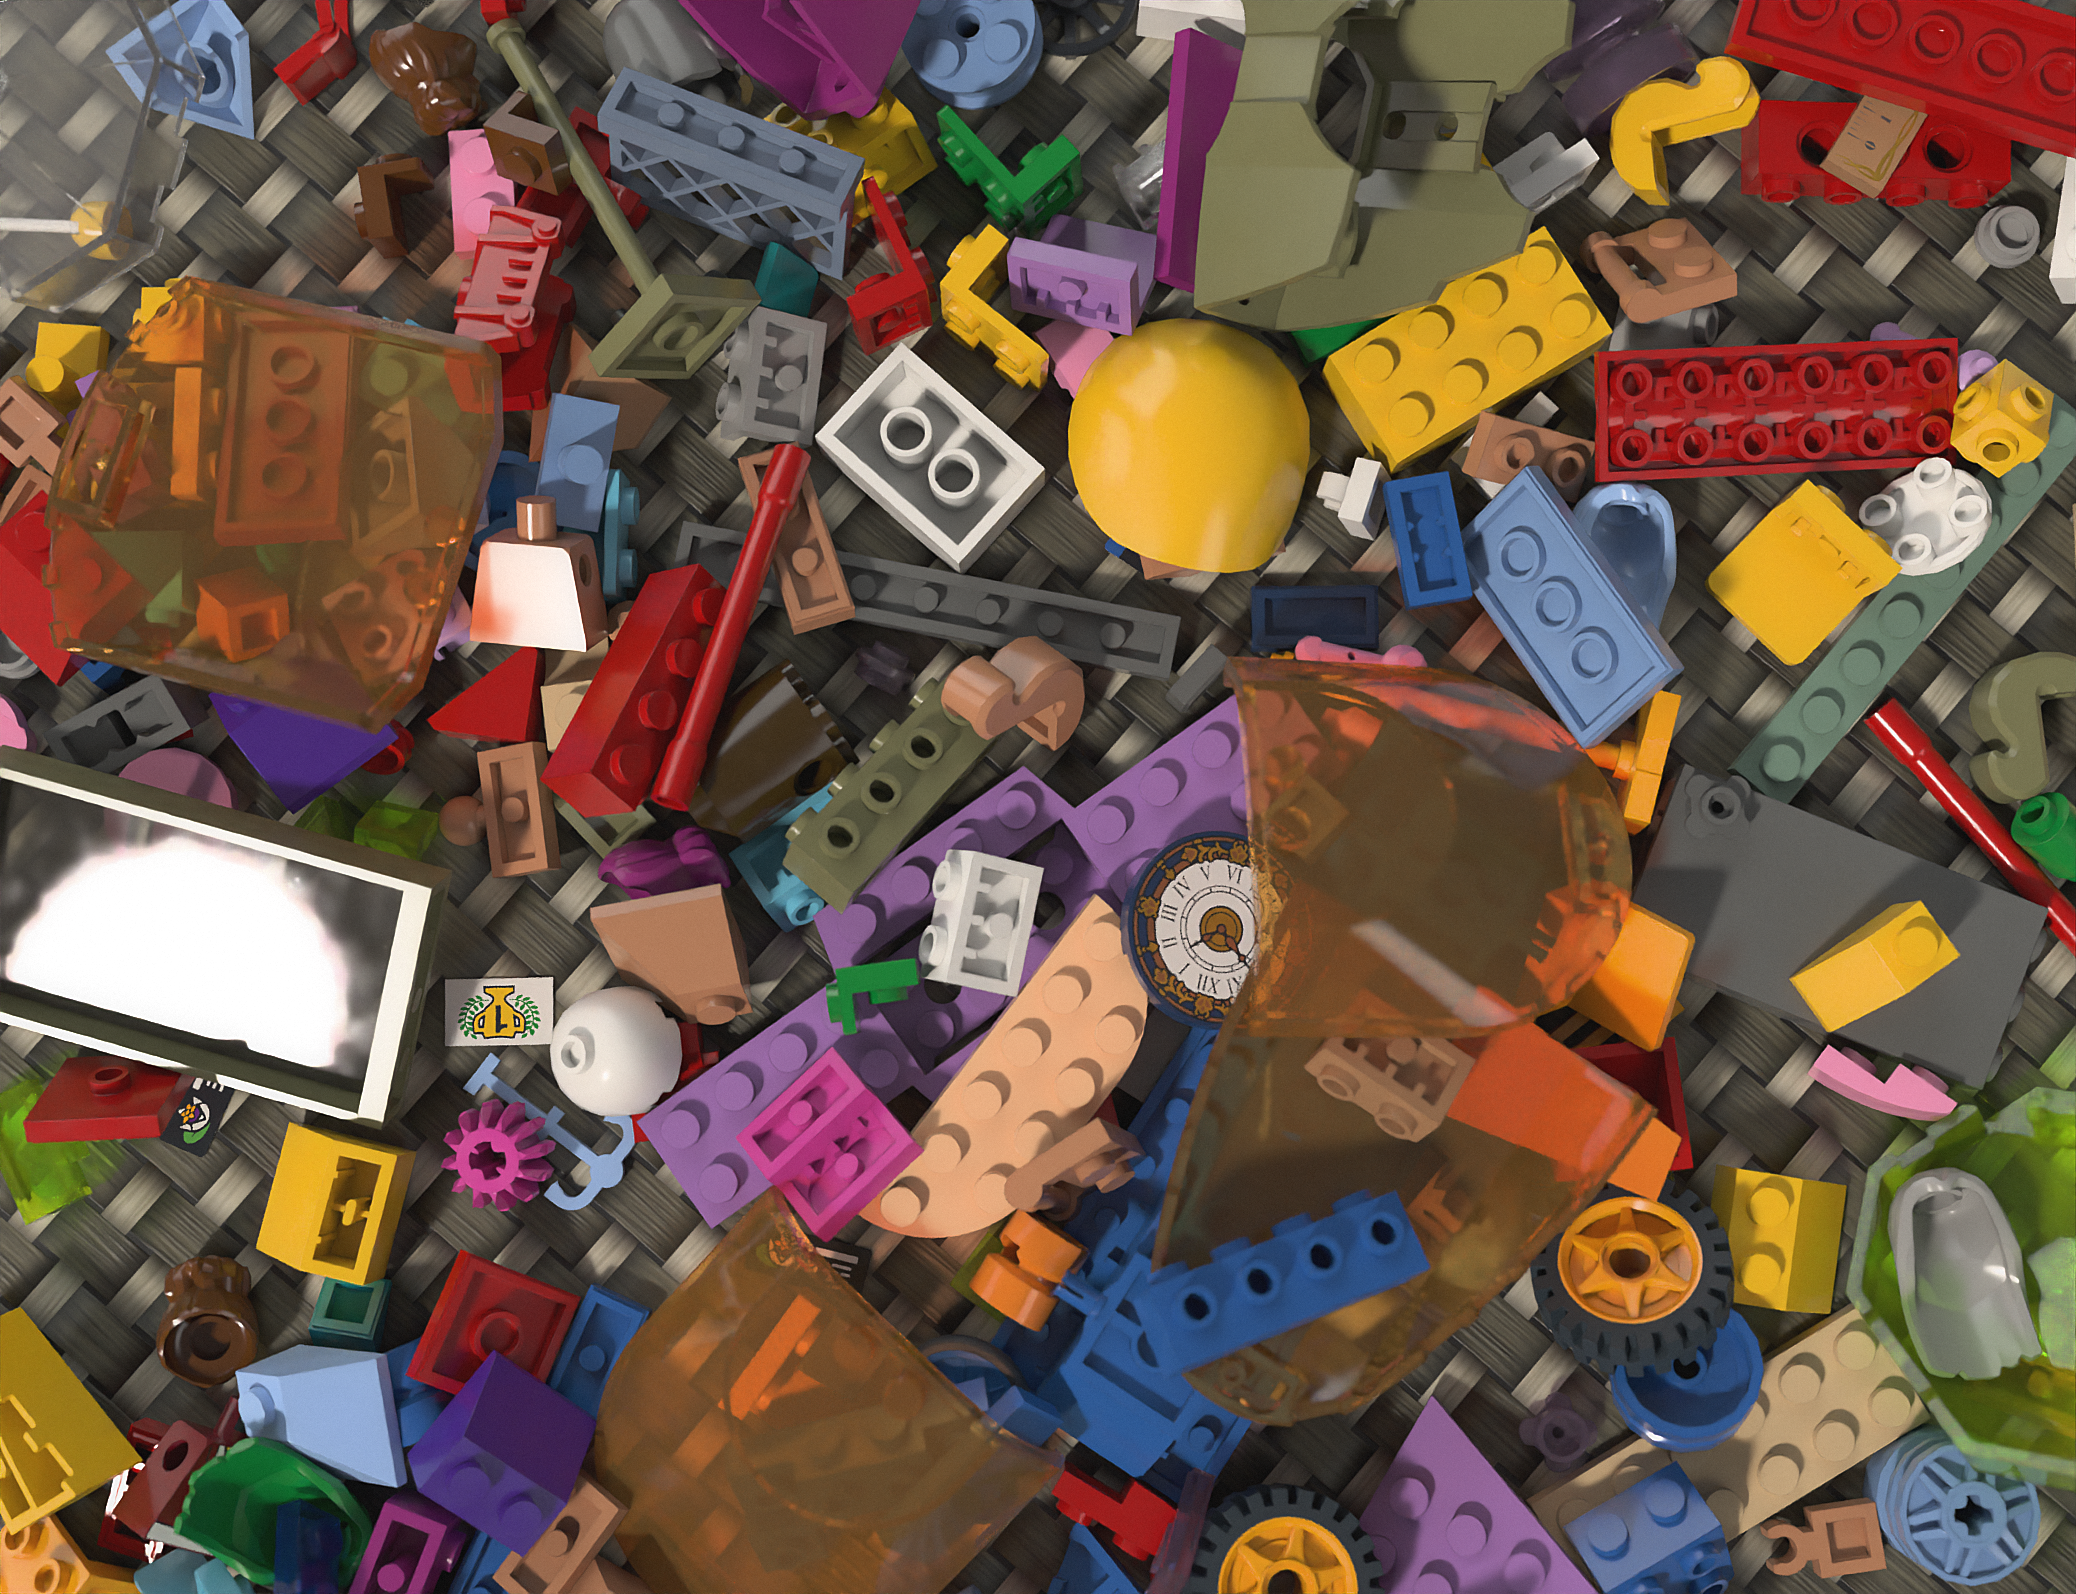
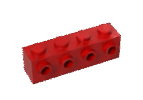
M699 563L649 574L540 777V780L585 818L635 812L637 807L649 795L652 787L651 779L666 753L669 743L676 736L727 589Z

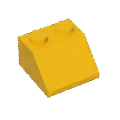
M1716 1164L1710 1208L1717 1215L1719 1227H1724L1729 1240L1734 1265L1733 1303L1782 1311L1830 1314L1847 1185Z

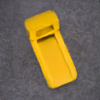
M1723 56L1704 59L1696 65V72L1700 76V82L1695 86H1690L1670 78L1646 81L1626 94L1612 116L1609 147L1613 165L1635 195L1649 205L1669 206L1670 198L1663 146L1749 125L1759 109L1760 94L1753 79L1741 62L1731 57Z

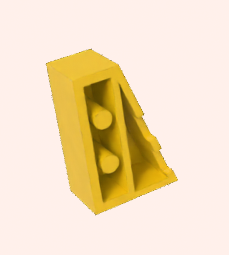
M22 1307L0 1315V1514L10 1534L13 1535L78 1501L143 1461Z

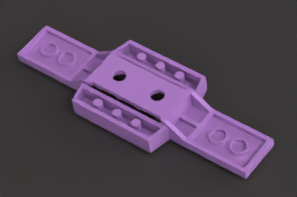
M1269 669L1075 809L1025 766L1021 767L893 858L842 915L831 905H828L813 915L834 973L837 968L862 965L933 914L936 898L933 895V879L939 864L945 860L949 849L976 851L1010 859L1055 827L1054 839L1021 863L1044 868L1039 893L1050 892L1057 895L1064 903L1065 916L1063 921L1053 929H1040L1032 924L1018 989L1019 992L1094 893L1106 902L1120 917L1126 891L1136 872L1146 860L1150 859L1166 845L1185 836L1205 831L1233 832L1255 839L1268 830L1259 821L1261 816L1303 773L1323 790L1343 776L1346 771L1272 670ZM921 933L882 961L918 958L921 984L907 986V1000L869 1005L868 993H857L861 1024L860 1033L844 1035L842 1022H830L826 987H824L642 1117L637 1123L707 1224L713 1229L773 1186L735 1137L831 1047L841 1054L885 1104L912 1085L930 1101L934 1102L988 1031L934 1069L936 1056L1009 1005L1014 997L962 986L959 996L954 1001L947 1004H938L932 1001L924 989L925 978L921 977L922 963L919 959V945L923 935Z

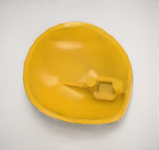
M1174 318L1145 323L1135 328L1132 336L1123 334L1115 338L1091 363L1081 380L1072 404L1068 425V458L1074 483L1087 512L1104 533L1116 543L1157 561L1188 569L1234 573L1253 570L1266 563L1280 547L1290 529L1300 502L1310 456V419L1295 376L1271 348L1246 332L1213 320Z

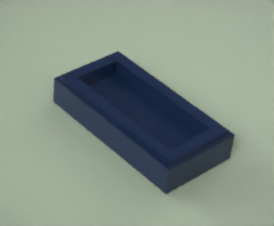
M1378 585L1252 586L1250 589L1251 652H1295L1298 641L1306 636H1318L1324 642L1358 650L1376 651L1379 648Z

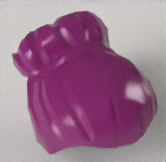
M698 825L683 826L666 840L649 838L620 845L604 857L598 869V878L600 880L618 885L631 900L721 884L722 888L727 889L731 884L729 869L725 860L717 852V847L712 843L708 831Z

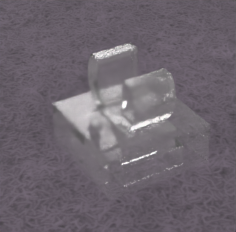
M1165 139L1154 147L1148 144L1141 145L1138 148L1141 157L1126 168L1119 163L1112 167L1115 179L1132 218L1145 231L1158 222Z

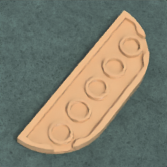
M1094 893L1019 990L1017 997L1012 999L910 1132L925 1151L858 1213L859 1216L883 1229L898 1234L923 1238L963 1235L985 1228L1001 1220L1016 1210L1006 1201L1004 1195V1185L1007 1178L1014 1171L1083 1128L1120 1081L1138 1050L1144 1032L1148 996L1137 980L1127 954L1123 955L1120 917L1098 895Z

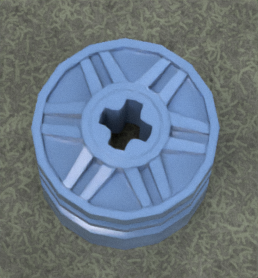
M1926 1423L1917 1426L1876 1451L1866 1465L1862 1494L1863 1498L1867 1497L1876 1503L1882 1540L1946 1581L1970 1586L2000 1581L2024 1563L2037 1542L2041 1510L2035 1485L2018 1461L1993 1445L1979 1439H1974L1970 1435L1954 1428ZM1968 1499L1969 1508L1958 1511L1957 1519L1954 1518L1955 1508L1966 1507Z

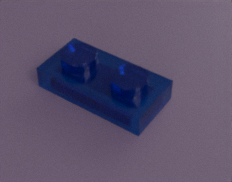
M302 1499L278 1506L274 1594H338L339 1554L343 1545L339 1518Z

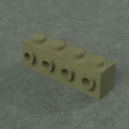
M933 677L930 678L910 701L908 707L914 712L900 726L893 719L889 721L868 747L873 753L871 758L860 769L855 764L850 763L828 788L827 793L833 798L819 813L812 807L806 809L785 835L791 844L782 865L841 915L1001 741L1006 732L1004 731L986 740L979 736L973 730L972 724L961 715L956 717L950 714L941 703V694L946 678L941 683Z

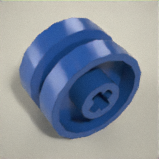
M1730 1307L1729 1320L1724 1330L1717 1328V1340L1708 1350L1700 1345L1697 1347V1359L1689 1363L1695 1369L1692 1379H1682L1674 1372L1682 1365L1679 1358L1671 1360V1372L1657 1375L1654 1365L1643 1366L1644 1377H1628L1626 1366L1620 1365L1617 1366L1615 1375L1608 1374L1613 1403L1632 1431L1652 1446L1677 1453L1711 1450L1736 1434L1751 1413L1758 1399L1764 1367L1757 1338L1742 1315Z

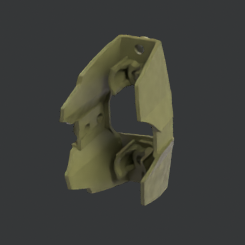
M1241 0L1245 18V32L1243 35L1246 36L1234 99L1233 102H1230V108L1218 137L1210 151L1206 153L1196 254L1193 308L1206 314L1249 326L1250 328L1272 333L1329 328L1378 319L1435 304L1449 281L1480 271L1523 253L1536 213L1523 205L1513 195L1503 175L1490 171L1491 167L1480 163L1485 129L1493 102H1505L1506 95L1520 93L1541 68L1552 59L1572 49V32L1576 7L1574 2L1571 0ZM1329 39L1342 44L1354 54L1367 84L1353 154L1348 162L1335 152L1323 137L1314 121L1318 120L1316 100ZM1458 125L1456 133L1451 139L1440 134L1441 126L1447 129H1455Z

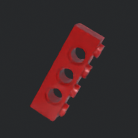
M1760 100L1759 109L1748 126L1741 128V194L1761 195L1763 201L1770 203L1790 202L1798 199L1800 196L1824 197L1825 203L1832 205L1852 204L1862 200V198H1871L1820 168V165L1809 162L1801 151V146L1812 147L1821 155L1823 161L1857 103ZM1927 115L1883 190L1875 198H1885L1886 204L1895 207L1914 206L1923 203L1925 200H1948L1950 207L1958 209L1983 206L2011 182V139ZM1927 150L1939 153L1945 160L1946 169L1935 166L1929 160Z

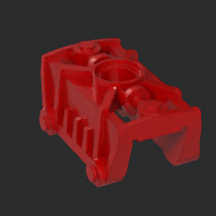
M492 205L490 209V226L487 234H479L471 276L464 277L459 287L457 306L454 309V319H457V327L453 338H448L446 368L458 400L465 410L489 413L522 410L536 411L548 407L552 394L548 377L563 325L573 321L577 308L574 288L570 284L565 283L564 279L550 274L554 259L562 256L565 246L563 226L558 218L545 216L515 206Z

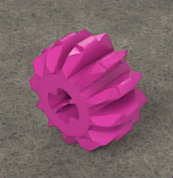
M488 1100L482 1103L480 1111L471 1108L461 1113L458 1118L461 1129H454L448 1132L443 1139L457 1153L445 1158L441 1167L448 1170L458 1169L461 1178L455 1181L452 1192L461 1193L472 1188L473 1208H483L493 1200L498 1211H508L516 1206L518 1199L528 1202L535 1198L540 1191L537 1181H544L552 1176L554 1168L541 1157L554 1151L557 1143L548 1139L540 1140L537 1132L543 1129L545 1125V1118L538 1116L525 1122V1103L516 1101L505 1109L500 1100ZM492 1149L494 1152H504L506 1160L502 1157L495 1158Z

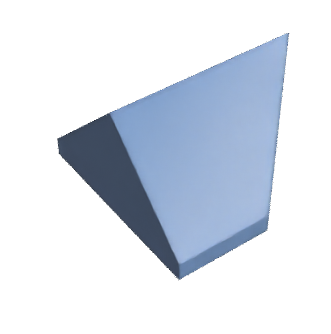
M179 0L106 52L144 106L242 137L254 139L249 33L225 0Z

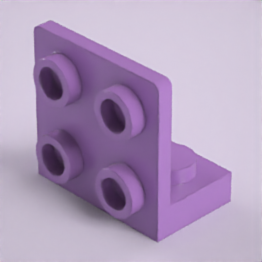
M1061 214L1053 215L1040 242L1015 237L1007 253L1012 309L1132 336L1157 281L1153 279L1157 235Z

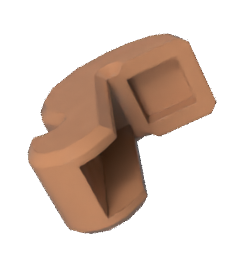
M1037 636L1021 637L998 650L989 662L981 656H973L960 663L950 672L945 680L941 694V703L950 714L956 717L961 715L972 724L973 730L986 740L1017 725L1021 730L1053 752L1070 738L1078 726L1085 698L1083 673L1080 667Z

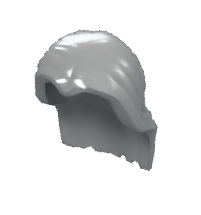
M1950 1167L1936 1168L1917 1173L1899 1186L1889 1209L1888 1233L1894 1255L1906 1324L1920 1360L1926 1370L1940 1377L1953 1378L1959 1374L1965 1380H1989L1999 1377L2003 1366L2012 1369L2019 1365L2021 1358L2030 1362L2042 1355L2043 1351L2028 1304L2020 1246L2011 1222L1992 1190L1977 1176Z

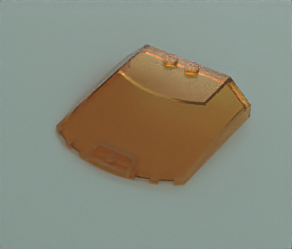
M186 275L167 290L173 297L146 324L137 319L124 335L131 341L130 344L121 353L109 373L100 368L80 403L62 444L52 477L44 518V526L52 531L49 552L50 565H42V586L50 590L54 622L48 623L53 645L64 652L377 735L424 687L504 444L501 357L484 341Z

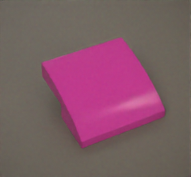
M833 1047L735 1137L766 1179L783 1192L812 1232L826 1243L925 1151L878 1095Z

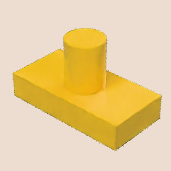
M39 322L35 358L29 362L25 372L27 383L66 418L69 412L85 405L75 381L97 370L106 375L110 333L99 326ZM67 421L56 434L80 447Z

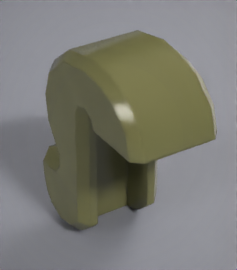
M2037 652L1992 667L1974 685L1969 704L1972 726L1991 751L1971 757L1968 766L1971 781L1976 791L1985 799L1999 804L2025 800L2036 796L2050 782L2040 700L2076 697L2075 656L2061 652Z

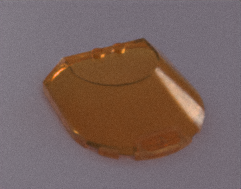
M1227 657L1223 670V685L1225 687H1233L1238 706L1253 893L1254 965L1251 1008L1247 1021L1249 1036L1355 1038L1479 1037L1527 1025L1535 1021L1540 1013L1556 1006L1565 999L1570 1000L1589 982L1608 957L1626 919L1632 888L1631 847L1622 813L1606 779L1590 756L1562 726L1538 707L1515 693L1483 679L1451 670L1408 665Z
M775 1185L768 1189L640 1327L625 1346L605 1385L595 1430L597 1482L629 1509L613 1534L626 1558L655 1594H938L1062 1469L1066 1459L1057 1449L1050 1453L1016 1437L1000 1426L963 1394L823 1258L799 1227L785 1202L783 1192Z

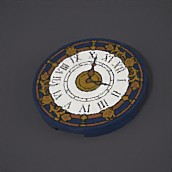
M1205 831L1180 838L1160 849L1143 863L1133 877L1126 891L1120 916L1123 955L1127 954L1137 980L1150 997L1149 1001L1168 1017L1195 1028L1226 1030L1247 1026L1270 1016L1283 1006L1296 991L1306 972L1311 955L1313 929L1310 908L1305 893L1293 871L1275 852L1264 844L1245 835L1233 832Z

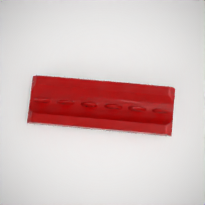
M1958 338L1594 352V397L1596 405L1595 482L1917 467L1922 461L1935 457L1944 458L1951 465H1956L1957 448L1950 444L1955 417L1953 407L1957 400Z

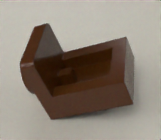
M517 91L483 124L498 176L557 196L573 182L560 131L539 124L531 94Z
M392 153L377 158L375 164L357 167L362 202L354 203L355 221L362 240H369L384 259L409 255L400 196L435 189L433 175L421 158L412 157L404 153Z

